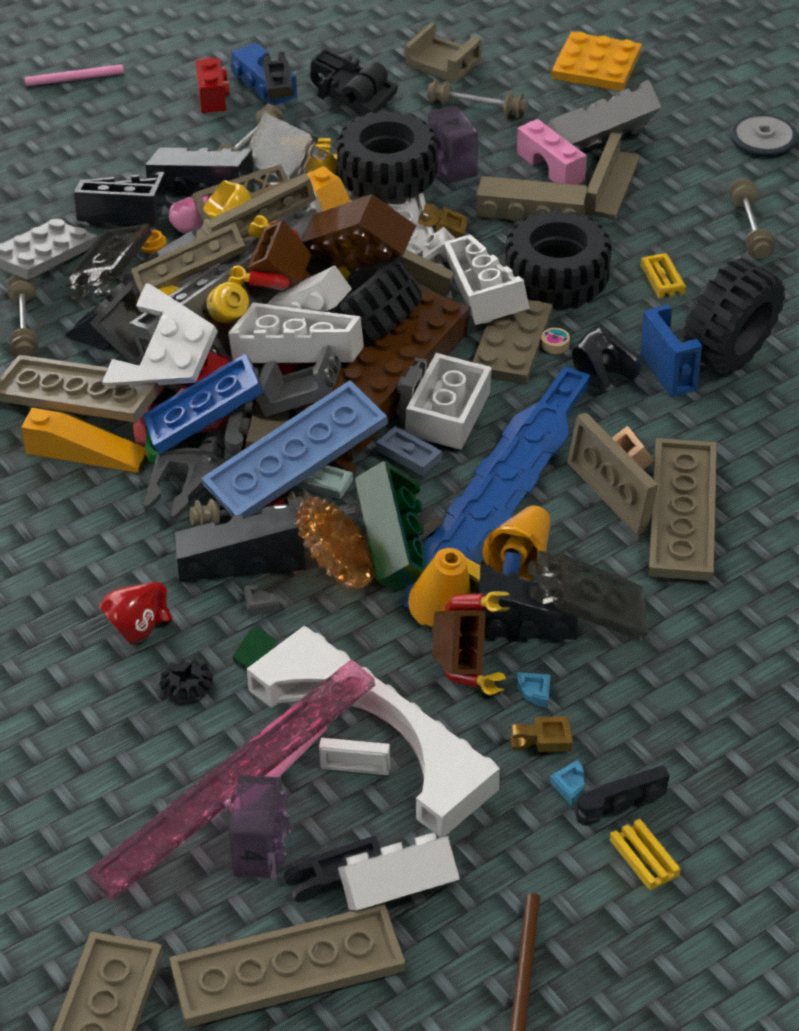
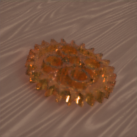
M319 496L315 498L310 497L296 509L297 513L294 516L298 521L295 522V525L301 529L298 535L306 541L303 546L312 551L310 557L316 558L319 562V568L324 567L327 569L328 577L334 575L338 584L343 582L347 589L352 587L354 590L362 589L375 578L373 557L370 555L371 553L365 544L368 540L361 537V529L356 528L352 518L348 519L345 517L343 509L338 511L334 502L329 504L326 498L321 500Z

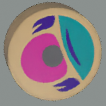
M549 328L542 333L541 347L544 351L551 354H560L569 348L570 335L567 331L561 328Z

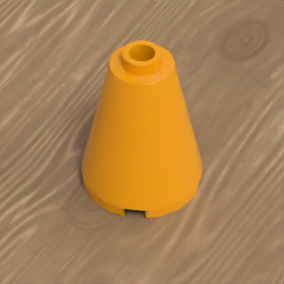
M528 506L494 529L487 536L483 545L482 552L486 565H491L497 573L502 574L505 552L521 554L519 578L530 581L538 576L544 567L550 533L551 518L548 512L539 506Z
M444 548L438 551L409 592L408 606L411 615L422 626L427 624L433 627L435 611H444L445 605L453 596L457 594H471L467 560L462 552L454 548Z

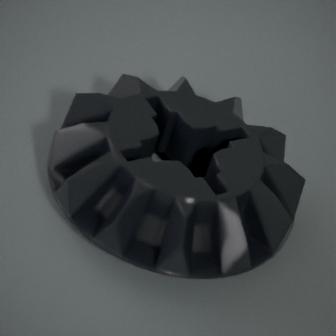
M182 658L179 664L169 663L168 669L161 671L160 689L172 701L190 703L200 700L209 693L213 685V676L207 664H199L196 658L191 662H186ZM187 675H191L192 679H187L186 682H183L181 686L180 679H184Z

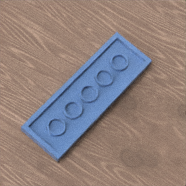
M349 380L201 478L203 486L232 517L243 514L244 518H247L387 425V416Z

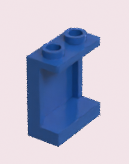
M664 305L646 310L643 313L640 356L672 398L698 389L702 345L697 339L680 343L670 330L672 308L669 305Z

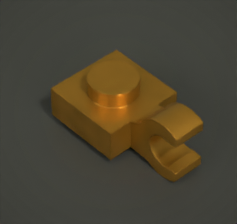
M425 204L423 213L429 216L420 213L417 221L420 225L426 227L437 225L436 231L444 227L455 239L463 237L468 217L446 207H443L441 211L431 204Z
M569 716L535 717L534 725L523 723L512 725L513 736L510 738L512 750H525L533 744H536L537 752H565L572 750L573 742Z

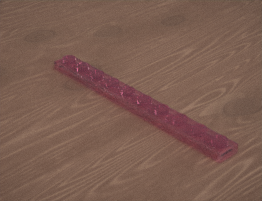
M349 660L87 871L89 879L111 901L114 900L374 688L375 678L355 661Z

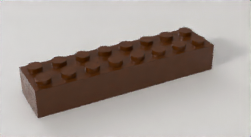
M421 289L422 300L415 307V310L388 333L386 332L377 340L364 346L355 360L349 362L339 372L332 392L351 380L387 416L389 421L396 414L397 404L400 399V394L397 393L400 377L406 376L409 368L414 366L415 357L427 360V371L436 353L448 356L468 333L470 307L434 294L431 291ZM316 402L310 403L305 409H307ZM381 429L340 456L353 461Z

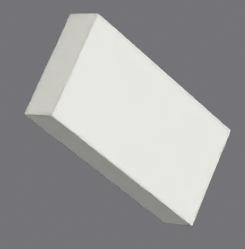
M321 738L319 745L320 769L389 775L390 744Z

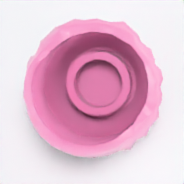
M209 196L202 197L205 204L209 200ZM192 197L173 203L170 207L169 221L179 232L184 234L202 227L204 222Z

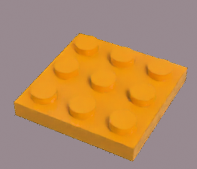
M571 32L551 70V79L622 91L639 58L642 43H636L631 40L612 39L608 36L588 35L584 32Z

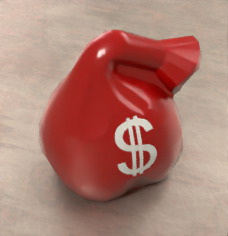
M159 582L115 589L106 594L99 605L101 611L130 645H136L145 641L151 635L155 624L171 622L173 620V616L167 607V589L165 585Z

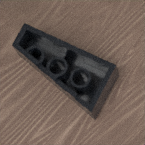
M159 148L145 164L147 178H156V173L164 172L165 191L192 197L191 195L195 192L219 185L222 181H230L254 173L252 149L244 148L242 151H233L232 148H223L221 151H210L209 148H200L198 151H190L189 148ZM249 181L246 189L251 193L254 192L255 183Z
M300 499L289 501L288 507L276 510L274 506L261 509L262 514L244 518L243 514L233 516L228 523L221 525L212 522L175 532L179 581L306 570Z

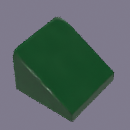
M253 626L234 653L233 661L247 669L278 646V641L261 629Z

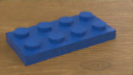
M246 353L143 414L153 446L159 454L167 449L176 447L187 437L203 431L206 426L219 418L228 416L234 409L244 403L253 401L264 390Z

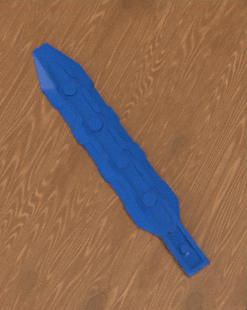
M564 366L541 400L513 417L502 433L500 442L490 456L485 458L476 469L475 477L463 494L457 497L447 510L448 515L443 520V524L438 527L433 536L428 537L425 541L426 567L437 552L444 548L457 549L466 558L478 565L484 562L482 550L487 536L494 529L512 518V514L525 495L530 494L539 481L538 476L551 457L559 452L569 437L567 417L590 385L591 375ZM414 583L407 586L404 606L409 608V592Z

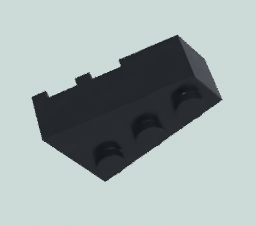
M164 172L156 173V178L140 179L138 174L131 175V180L114 181V177L80 180L74 191L77 221H85L89 224L99 222L112 223L114 225L138 224L142 227L156 225L166 202Z
M480 564L479 594H484L485 597L489 592L493 591L507 592L509 596H500L498 601L500 607H509V610L505 612H492L487 607L484 608V611H486L484 637L576 640L578 620L577 589L538 579L537 583L519 579L518 573L509 572L507 576L490 571V566Z

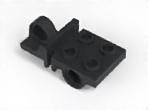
M325 48L311 60L310 78L312 83L319 88L318 97L322 100L329 95V97L365 115L370 112L373 114L377 113L397 93L398 85L388 80L387 70L379 62H370L363 68L359 66L360 59L356 58L352 61V55L350 54L343 58ZM319 73H321L322 75H324L325 78L322 79V78L319 76Z

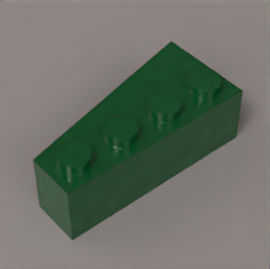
M383 461L355 477L357 486L356 497L362 508V523L367 531L369 539L368 549L373 557L375 566L373 570L374 576L381 585H385L398 592L416 582L426 568L425 545L419 539V536L424 533V528L417 518V514L422 511V503L419 499L416 500V494L421 490L420 483L386 461Z

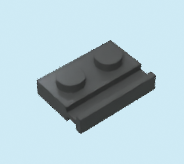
M415 357L414 366H411L406 376H401L398 382L397 393L400 394V399L397 404L396 415L400 416L399 428L405 429L406 408L426 373L427 360Z

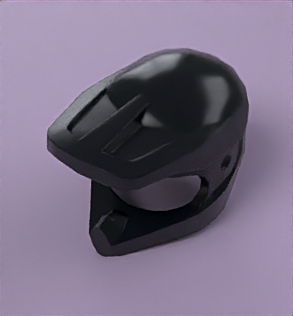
M597 326L592 331L586 333L572 349V360L576 370L591 375L590 384L602 390L609 388L613 383L611 378L607 376L606 371L621 374L630 380L637 377L641 371L638 358L614 334L603 327Z

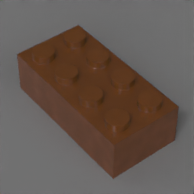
M373 194L313 214L301 242L308 248L310 254L324 259L330 263V267L335 265L337 268L346 266L348 271L404 255L417 225Z

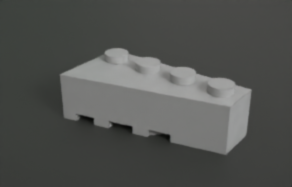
M647 80L640 83V87L636 91L631 92L627 88L620 91L609 102L605 98L600 99L588 106L587 111L583 107L551 119L547 126L580 150L584 147L593 149L602 144V141L608 140L611 133L621 134L622 138L626 133L631 132L634 135L643 131L646 128L645 125L662 107L650 81Z

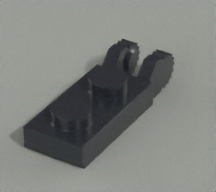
M279 52L278 60L271 61L269 53H263V71L268 98L282 99L294 96L288 59L285 58V53Z
M660 765L600 785V787L587 791V793L580 794L577 800L576 820L582 825L595 824L600 822L604 814L613 811L621 813L628 810L632 805L660 799L667 793L670 775L666 767Z
M371 836L310 857L308 861L286 870L283 877L287 884L297 885L291 893L297 903L315 899L321 892L323 894L343 887L338 867L348 865L346 858L367 852L368 858L382 855L381 846L376 836Z

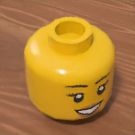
M225 282L209 293L206 301L207 310L214 320L220 323H231L245 314L249 306V297L241 285L235 282Z

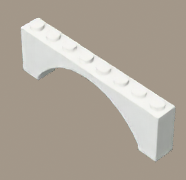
M305 625L247 668L249 691L271 708L278 703L293 701L336 702L368 711L398 730L413 748L423 772V790L416 797V819L432 832H435L440 838L445 837L499 790L500 768L492 759L484 757L475 751L466 740L456 737L440 721H434L422 712L418 705L404 699L392 686L385 685L374 677L369 669L359 666L344 651L337 650L321 634L314 633Z

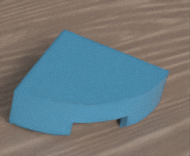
M517 672V686L521 695L537 706L548 708L551 675Z
M578 760L550 776V784L571 806L577 802L578 797L584 791V769Z

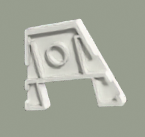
M146 283L136 307L140 312L161 316L140 365L111 360L102 381L106 388L111 389L116 388V385L127 384L130 387H140L142 383L156 382L158 385L196 383L217 334V329L213 324L151 284Z

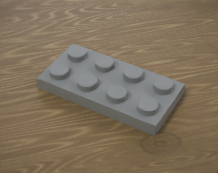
M51 219L39 227H34L30 231L0 244V269L28 280L95 247L97 236L86 232L83 228L68 225L63 220Z

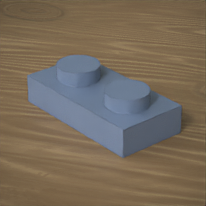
M396 426L376 441V451L422 476L442 460L441 450Z

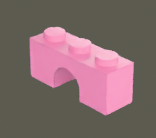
M539 119L517 128V154L532 166L546 160L549 168V179L554 183L578 185L585 181L587 155Z

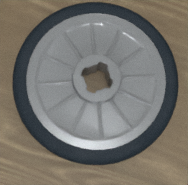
M766 114L750 115L741 118L732 126L730 132L731 139L737 147L748 153L761 156L783 154L791 150L798 141L797 130L790 122L783 118Z

